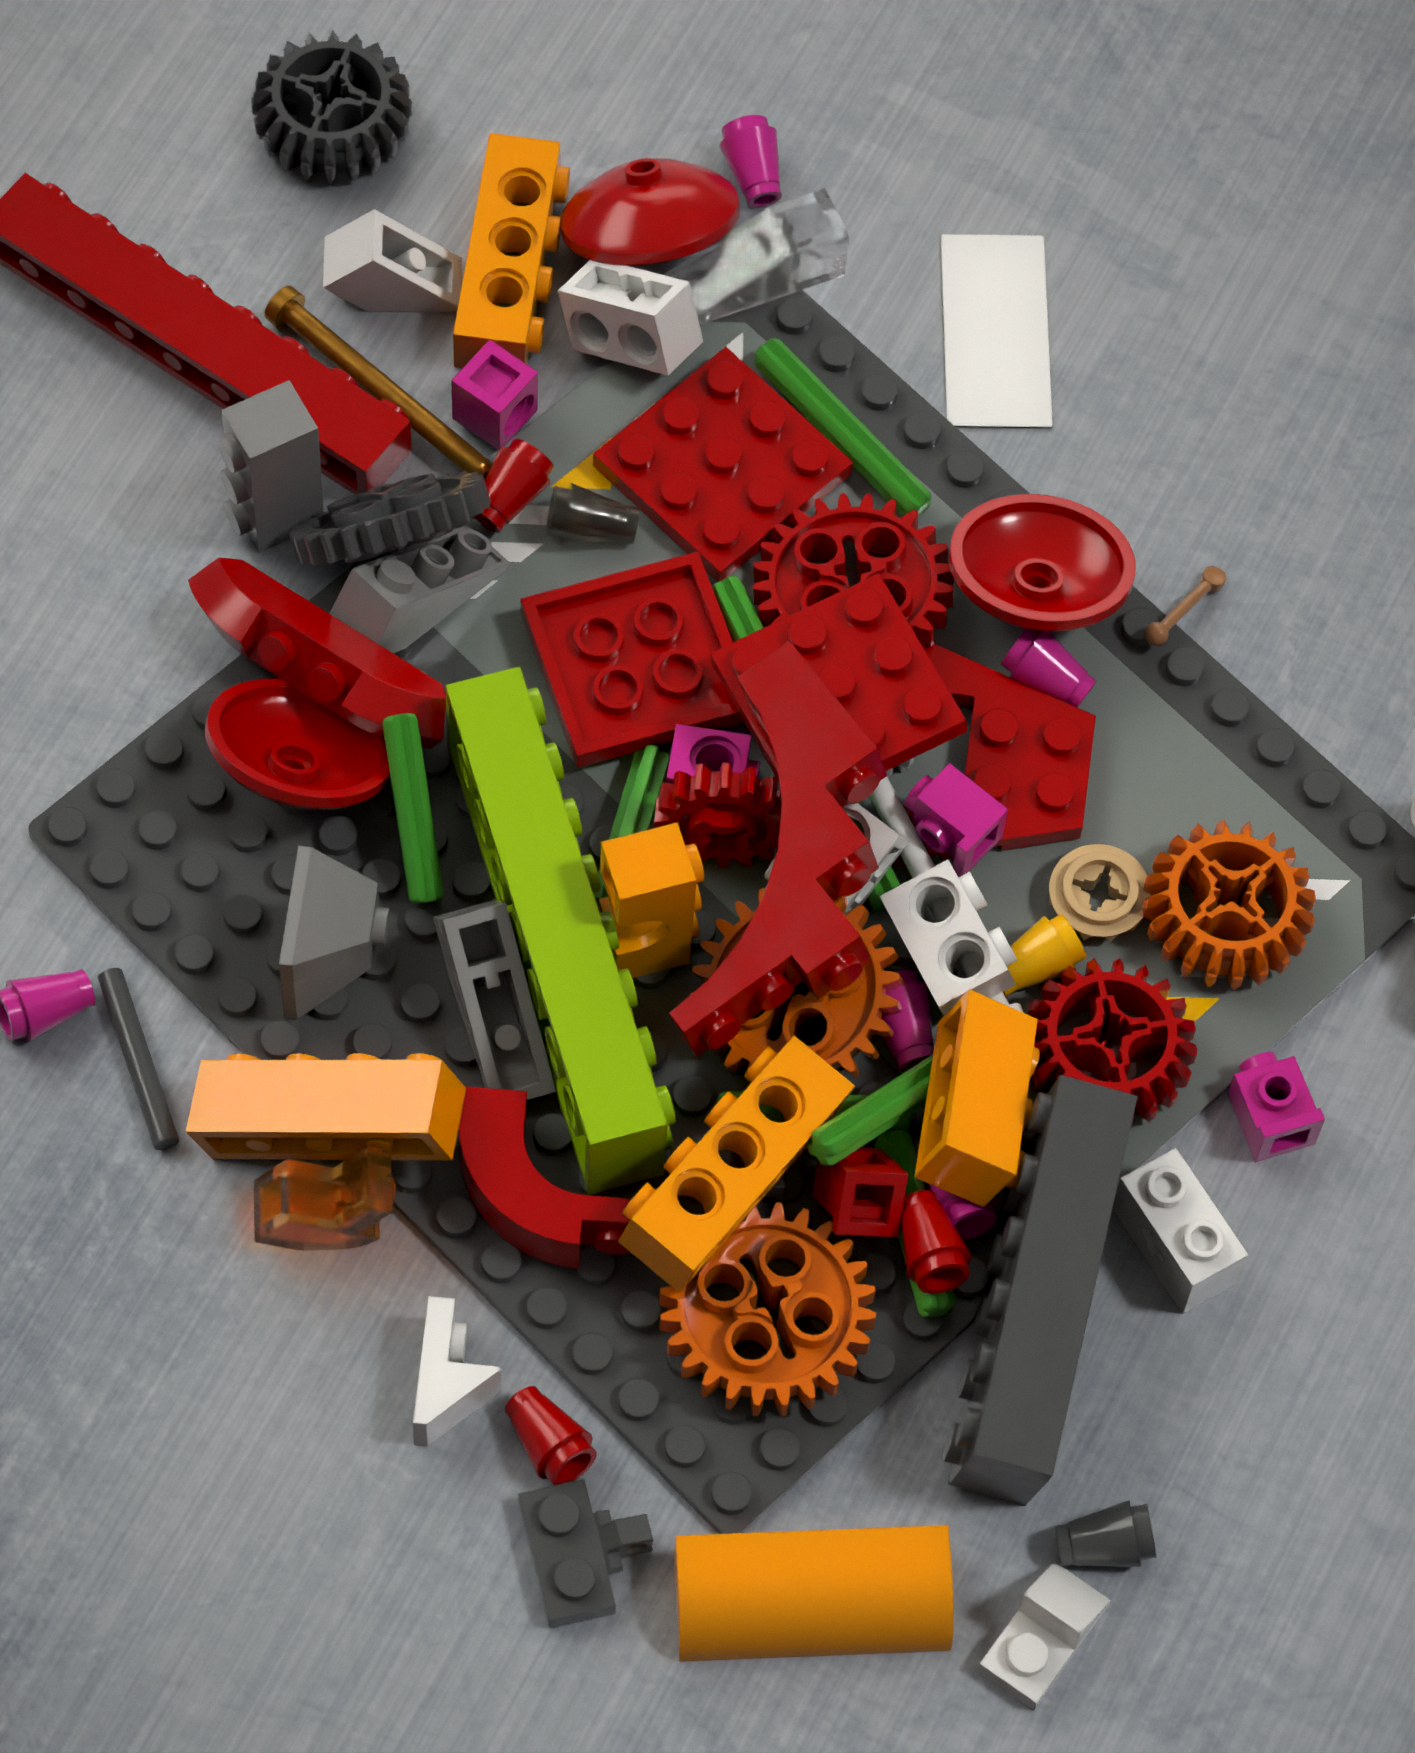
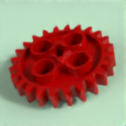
M842 493L838 499V508L830 510L818 498L815 499V515L809 517L801 510L794 509L792 511L793 529L776 523L774 525V542L761 543V561L754 562L755 584L752 587L754 605L758 606V618L764 626H769L849 587L846 577L843 543L847 541L852 542L855 546L858 583L879 573L921 645L931 647L934 644V628H945L947 625V608L953 607L954 578L948 564V546L946 543L936 544V527L934 525L918 529V511L912 510L901 518L897 517L896 500L894 499L888 501L881 510L873 509L872 495L866 493L859 507H851L847 495ZM877 554H887V555H889L888 557H885V558H875V557H873V555H877ZM816 560L828 561L827 563L823 564L810 563Z

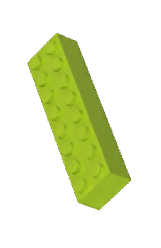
M520 666L445 685L447 746L495 899L505 902L553 1077L556 1095L587 1194L591 1195L664 1175L665 1151L670 1150V1146L673 1145L669 1126L675 1124L676 1121L672 1100L666 1085L655 1087L650 1067L656 1065L653 1041L647 1026L636 1028L632 1007H636L638 1001L634 982L628 968L617 969L613 950L619 949L615 923L610 911L599 913L595 893L601 890L597 868L591 854L581 856L577 836L582 835L581 820L574 799L568 798L563 800L559 781L564 780V770L558 747L555 742L545 744L541 725L546 724V714L539 689L537 687L527 689Z

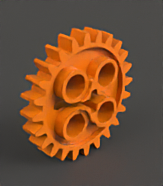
M764 888L760 889L758 893L759 904L765 894ZM839 896L833 901L860 934L871 962L863 967L860 976L848 987L839 991L831 990L820 999H817L811 991L806 996L795 994L792 999L789 997L780 1006L772 1010H765L759 1017L746 1021L741 1025L737 1035L727 1044L716 1049H710L713 1053H718L732 1048L724 1062V1065L732 1073L741 1069L746 1063H749V1069L768 1046L779 1053L793 1036H796L800 1024L811 1017L824 1018L827 1021V1031L820 1042L808 1047L834 1069L842 1066L850 1075L856 1078L860 1074L854 1057L859 1052L877 1060L879 1054L870 1042V1039L874 1034L883 1037L893 1036V1030L881 1018L883 1013L901 1012L902 1005L898 1000L886 995V991L903 985V978L899 973L884 971L885 967L892 964L899 957L893 947L875 948L887 935L881 924H876L862 930L869 916V912L862 904L846 915L847 898ZM739 900L735 902L736 911L740 918L739 922L732 925L719 918L715 921L718 929L725 936L721 943L702 941L700 944L713 960L711 964L693 966L692 972L705 982L740 941L756 911L752 912ZM786 1013L782 1024L783 1030L779 1038L775 1041L769 1040L770 1031L776 1027L783 1014Z
M776 1202L770 1219H761L759 1211L755 1206L746 1217V1220L741 1222L680 1293L671 1286L660 1288L659 1305L672 1309L660 1314V1331L676 1333L667 1341L666 1352L668 1356L688 1354L681 1364L682 1378H690L702 1372L704 1377L700 1395L707 1397L719 1386L726 1390L725 1409L731 1410L740 1397L744 1396L750 1398L752 1415L758 1416L762 1410L764 1400L773 1399L780 1415L786 1416L790 1397L797 1395L802 1404L809 1410L814 1407V1387L818 1385L831 1396L836 1395L839 1381L835 1371L853 1378L857 1371L858 1362L851 1353L858 1355H867L871 1339L861 1331L874 1329L876 1312L863 1307L874 1302L875 1286L858 1284L866 1277L868 1265L866 1261L846 1263L852 1253L853 1241L847 1239L832 1245L830 1243L832 1222L827 1221L815 1231L807 1228L809 1221L808 1209L804 1208L795 1220L790 1222L784 1218L782 1203ZM746 1258L752 1262L757 1273L758 1286L766 1306L770 1310L779 1308L777 1330L781 1338L783 1337L787 1347L795 1354L793 1359H786L783 1356L778 1345L777 1332L766 1308L756 1309L757 1287L753 1278L751 1279L749 1272L739 1262L741 1259ZM775 1259H790L799 1266L801 1271L793 1276H778L767 1265ZM722 1282L734 1286L740 1295L730 1301H719L711 1297L706 1290L713 1284ZM804 1316H815L826 1323L828 1330L817 1335L805 1334L798 1329L795 1321ZM741 1341H756L764 1346L767 1354L760 1359H744L735 1352L733 1347Z

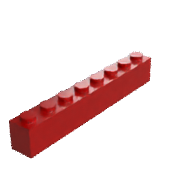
M24 173L0 198V264L222 409L290 380L318 427L321 473L354 495L367 492L376 485L384 484L411 454V421L399 406L387 399L379 401L359 388L357 382L342 369L335 367L330 369L311 357L307 349L294 338L288 336L281 338L264 327L258 317L246 307L241 305L233 307L219 298L201 278L192 274L185 276L166 263L162 255L153 247L147 244L137 245L120 234L115 225L103 215L98 213L91 215L72 203L68 195L58 186L52 183L44 185L29 174Z

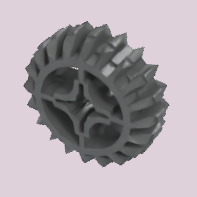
M332 30L327 41L318 42L309 32L305 40V46L300 48L287 41L286 47L283 50L284 57L269 56V61L266 64L267 71L258 72V77L255 81L256 91L254 92V97L251 98L252 114L255 115L254 129L258 138L264 140V148L268 152V156H280V163L283 165L285 172L301 165V173L306 181L316 172H324L325 178L331 185L336 177V173L346 172L355 182L359 175V167L364 166L377 173L378 167L381 165L380 157L394 159L395 153L398 150V142H404L409 131L408 122L409 117L412 116V100L409 99V83L405 74H399V65L396 63L395 57L383 58V51L380 49L378 42L363 49L362 41L357 33L348 42H341L334 30ZM290 114L297 116V121ZM299 122L304 123V124L310 126L311 129L308 128V127H306V126H303V125L300 124Z

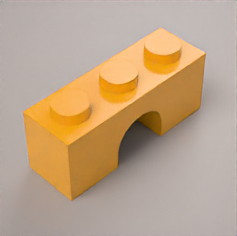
M678 822L602 841L600 873L608 897L599 899L598 909L599 913L610 911L615 923L619 949H615L613 952L617 969L628 968L632 978L689 964L692 939L700 936L695 911L702 909V901L697 883L704 882L703 865L695 843L685 845Z

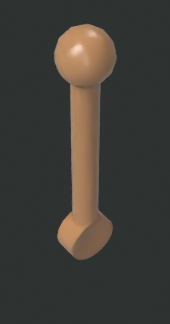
M1215 566L1206 567L1199 579L1200 584L1161 622H1153L1146 627L1144 633L1145 640L1153 646L1165 644L1169 637L1168 631L1208 592L1215 593L1221 591L1226 581L1225 572Z

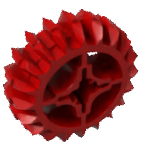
M1093 958L1087 962L1084 977L1069 965L1062 972L1061 984L1048 980L1042 987L1041 997L1043 1000L1034 999L1029 1005L1027 1015L1038 1019L1034 1047L1038 1048L1040 1052L1036 1070L1031 1078L1034 1090L1052 1088L1059 1076L1064 1075L1136 1095L1138 1097L1134 1111L1149 1123L1157 1115V1104L1170 1108L1176 1102L1178 1096L1176 1088L1187 1087L1192 1072L1188 1066L1195 1062L1197 1047L1189 1041L1194 1038L1196 1026L1193 1020L1182 1019L1187 1008L1185 998L1166 1000L1171 988L1168 978L1157 982L1153 986L1147 983L1149 970L1146 964L1137 969L1135 976L1123 973L1125 966L1121 958L1113 962L1110 972H1103L1100 964ZM1087 1008L1091 1009V1016L1087 1025L1073 1028L1070 1035H1057L1058 1029L1069 1017ZM1120 1009L1130 1012L1136 1017L1128 1016L1124 1014ZM1102 1029L1105 1039L1114 1041L1112 1048L1117 1044L1120 1045L1117 1058H1115L1113 1049L1104 1047L1106 1040L1101 1044L1098 1043ZM1160 1051V1060L1150 1071L1128 1081L1127 1073L1130 1063L1144 1060L1146 1053ZM1079 1070L1094 1073L1100 1080L1089 1077Z

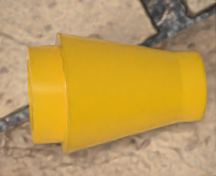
M1059 914L1051 920L1043 916L1010 945L1018 961L1007 966L1016 985L1003 991L1006 997L1017 990L1061 977L1063 970L1067 969L1069 965L1076 970L1075 965L1087 958L1080 939L1063 914Z

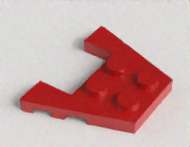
M935 643L931 647L922 645L957 705L972 708L964 775L1008 809L1003 837L994 847L1000 846L1001 851L1080 839L1083 829L1096 716ZM903 806L912 822L914 812L908 807ZM923 842L930 857L939 855L940 860L953 859L945 851L938 853ZM900 854L891 867L906 866Z

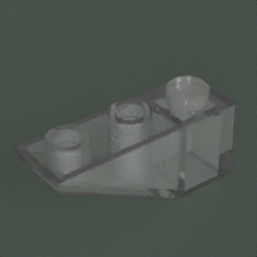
M826 188L768 207L724 235L713 245L699 251L663 275L690 282L699 325L844 276L850 235Z

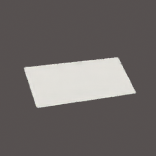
M942 234L941 264L947 420L954 426L1052 427L1044 237L1040 235Z

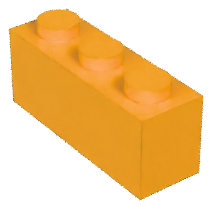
M969 989L938 1022L915 1178L982 1207H985L1004 1187L1011 1188L1015 1184L1022 1157L1025 1154L1024 1151L1020 1150L1022 1131L1028 1123L1033 1106L1032 1100L1027 1098L1029 1080L1036 1069L1040 1054L1039 1049L1034 1047L1038 1019Z

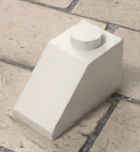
M374 209L325 236L323 288L367 312L452 313L458 310L461 293V257Z

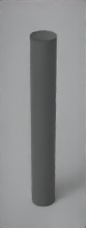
M120 968L107 969L98 975V981L154 1149L166 1150L172 1148L179 1143V1138L123 971Z

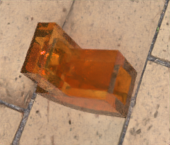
M367 1146L334 1168L286 1159L255 1179L254 1242L293 1250L313 1251L351 1249L380 1239L379 1221L392 1213V1205L396 1194L395 1181L391 1176V1150Z

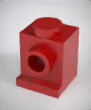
M859 1148L831 1166L821 1165L818 1160L812 1196L832 1215V1231L836 1235L898 1237L908 1173L883 1149Z

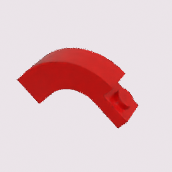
M465 1086L466 1091L458 1128L460 1167L470 1198L488 1225L504 1240L522 1252L544 1262L562 1267L579 1269L581 1244L594 1245L596 1250L607 1254L622 1255L630 1253L618 1240L630 1221L622 1212L632 1199L568 1192L551 1184L533 1166L524 1144L527 1123V1091Z

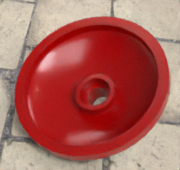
M643 158L616 166L581 187L564 207L561 213L560 226L566 245L584 258L614 265L654 264L694 254L722 239L736 224L740 214V205L735 187L727 179L707 167L667 158Z
M1018 494L999 497L972 509L959 521L954 529L948 554L950 571L956 584L974 604L989 615L1005 623L1024 629L1045 632L1079 629L1098 623L1114 614L1130 595L1136 571L1133 550L1123 533L1111 521L1080 503L1041 494Z
M258 679L237 684L222 692L210 706L204 730L206 743L211 754L233 780L262 798L281 805L306 810L340 809L366 801L375 796L386 786L390 779L384 738L357 727L282 679Z

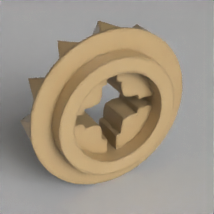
M1104 844L1081 846L1067 853L1053 869L1049 882V905L1053 906L1057 915L1063 914L1073 929L1080 933L1083 940L1093 936L1105 937L1111 942L1116 936L1128 930L1134 932L1144 917L1142 905L1144 899L1151 896V894L1143 890L1148 875L1142 865L1132 855L1120 848ZM1103 874L1107 875L1108 896L1116 899V901L1105 899L1102 906L1097 908V911H1092V905L1089 904L1090 894L1082 891V889L1093 890L1096 883H1100Z

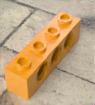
M489 133L453 332L454 367L463 368L489 340H492L525 364L528 363L529 353L540 354L544 318L536 317L538 302L549 303L553 267L544 266L546 253L558 252L561 235V217L553 216L555 202L566 203L570 181V167L560 166V142ZM516 203H527V204H530V205H528V206H517V205H514V204H516ZM515 252L522 255L512 257L504 254ZM510 303L513 304V306L499 307L496 306V304Z
M793 1036L779 1053L768 1046L760 1054L744 1075L751 1082L739 1098L728 1091L704 1120V1123L711 1128L698 1144L690 1137H687L663 1166L670 1173L667 1179L657 1190L649 1183H646L622 1212L630 1221L618 1242L679 1293L804 1152L808 1141L812 1139L813 1130L831 1120L838 1113L855 1087L854 1084L796 1036ZM759 1105H771L777 1108L783 1114L785 1122L778 1123L767 1119L762 1114ZM730 1150L737 1153L743 1159L746 1168H733L727 1165L721 1159L719 1151ZM691 1196L697 1199L702 1204L705 1214L694 1215L687 1212L681 1207L677 1197Z

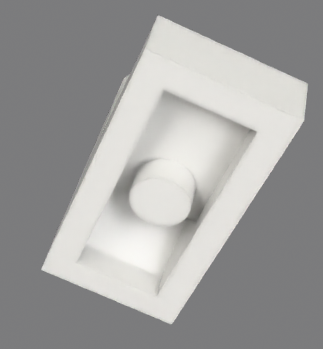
M428 1296L413 1419L414 1445L429 1446L492 1399L502 1388V1369L500 1367L463 1363L467 1339V1323L456 1322L455 1298Z
M1054 1562L1024 1593L1018 1611L980 1662L978 1672L1034 1711L1107 1609L1111 1600Z

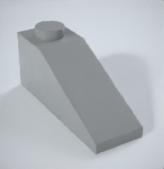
M492 900L434 916L433 920L449 979L485 1088L527 1091V1100L556 1092L506 903Z

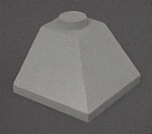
M298 846L279 960L284 1018L295 1020L371 969L374 946H386L390 919V908L379 907L377 882L318 850L306 846Z

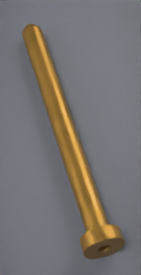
M288 285L280 289L271 298L264 313L265 318L278 329L286 326L292 328L337 367L347 372L379 401L387 399L399 406L411 421V428L459 468L466 471L467 474L472 472H478V475L483 474L484 480L486 479L492 466L491 462L303 307L305 303L303 294L293 286Z

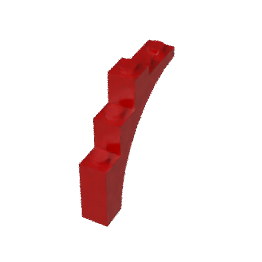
M790 641L784 643L737 677L747 704L769 737L776 755L782 799L779 842L765 894L742 938L711 977L669 1013L681 1038L696 1057L709 1048L716 1049L730 1042L737 1035L742 1024L762 1010H772L783 1004L793 993L794 987L802 981L814 996L820 999L831 990L839 991L851 985L860 976L863 967L871 962L860 934L833 901L839 896L846 897L859 891L869 881L871 874L879 869L869 840L844 811L843 807L849 803L861 802L869 797L877 788L879 781L884 779L887 774L877 747Z

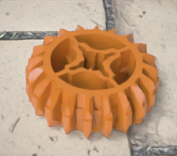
M1223 819L1216 824L1214 835H1210L1199 823L1195 828H1192L1189 841L1176 835L1170 841L1168 853L1160 852L1155 857L1152 865L1154 873L1148 875L1144 883L1143 890L1151 894L1147 899H1144L1142 905L1143 918L1152 921L1147 932L1150 941H1165L1161 951L1163 962L1178 957L1184 959L1180 970L1183 978L1191 975L1196 968L1205 971L1204 982L1207 988L1215 984L1218 975L1227 976L1228 983L1235 990L1241 986L1244 974H1247L1258 986L1266 981L1269 969L1281 974L1288 968L1290 956L1297 957L1302 953L1306 944L1304 936L1311 933L1314 925V914L1309 911L1313 909L1316 902L1315 890L1305 888L1310 878L1308 867H1292L1296 858L1294 847L1279 852L1274 850L1277 840L1274 831L1265 835L1262 840L1253 838V828L1250 821L1242 826L1239 834L1230 833L1229 826ZM1186 881L1195 890L1193 897L1199 903L1196 915L1191 919L1188 918L1183 910L1178 890ZM1266 890L1273 898L1278 912V922L1272 928L1263 919L1265 912L1258 904L1261 894Z

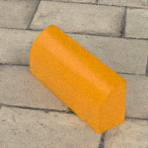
M949 1525L681 1535L675 1537L674 1575L679 1662L951 1651L954 1605Z

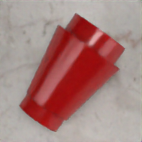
M514 439L508 448L500 447L485 479L491 500L490 507L483 509L484 513L472 517L488 530L500 533L506 524L550 485L548 476L554 469L553 463L540 450L521 439Z
M920 1190L905 1196L901 1223L908 1278L917 1283L920 1291L927 1294L944 1293L959 1287L969 1277L968 1265L971 1261V1253L939 1202L937 1194L930 1190Z
M536 1386L525 1387L509 1399L504 1409L505 1413L511 1419V1423L539 1478L549 1479L553 1485L567 1483L580 1478L592 1466L597 1455L595 1449L591 1446L592 1435L547 1396L542 1394Z

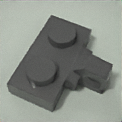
M585 1479L518 1493L519 1506L549 1628L615 1614L616 1604L609 1575L623 1571L622 1558L652 1552L653 1537L647 1514L612 1521L609 1510L593 1513Z

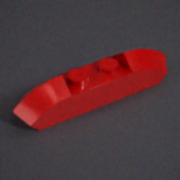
M218 557L188 579L190 589L196 601L218 633L234 649L342 718L374 735L384 738L382 725L384 718L391 715L412 713L418 719L422 748L432 749L443 740L446 695L442 683L244 560Z

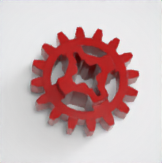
M724 762L720 766V771L714 772L704 764H697L694 776L677 771L674 773L673 783L663 782L660 785V795L656 797L654 826L661 827L678 822L685 845L695 843L701 861L704 862L708 858L717 859V864L720 868H726L729 860L734 859L746 867L752 866L753 856L755 855L771 860L774 858L775 848H778L782 808L781 791L777 790L778 779L771 776L758 780L755 777L756 768L748 767L742 773L732 772L730 763Z

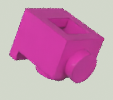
M950 763L934 779L929 775L920 779L911 789L904 802V805L914 812L912 824L919 838L932 850L938 853L945 851L953 857V869L958 877L971 871L1003 837L1008 809Z
M1264 1052L1243 1061L1239 1065L1240 1072L1235 1073L1227 1095L1255 1163L1315 1145L1325 1118L1321 1108L1317 1109L1295 1056L1278 1061L1275 1053ZM1280 1091L1283 1100H1274L1268 1095Z

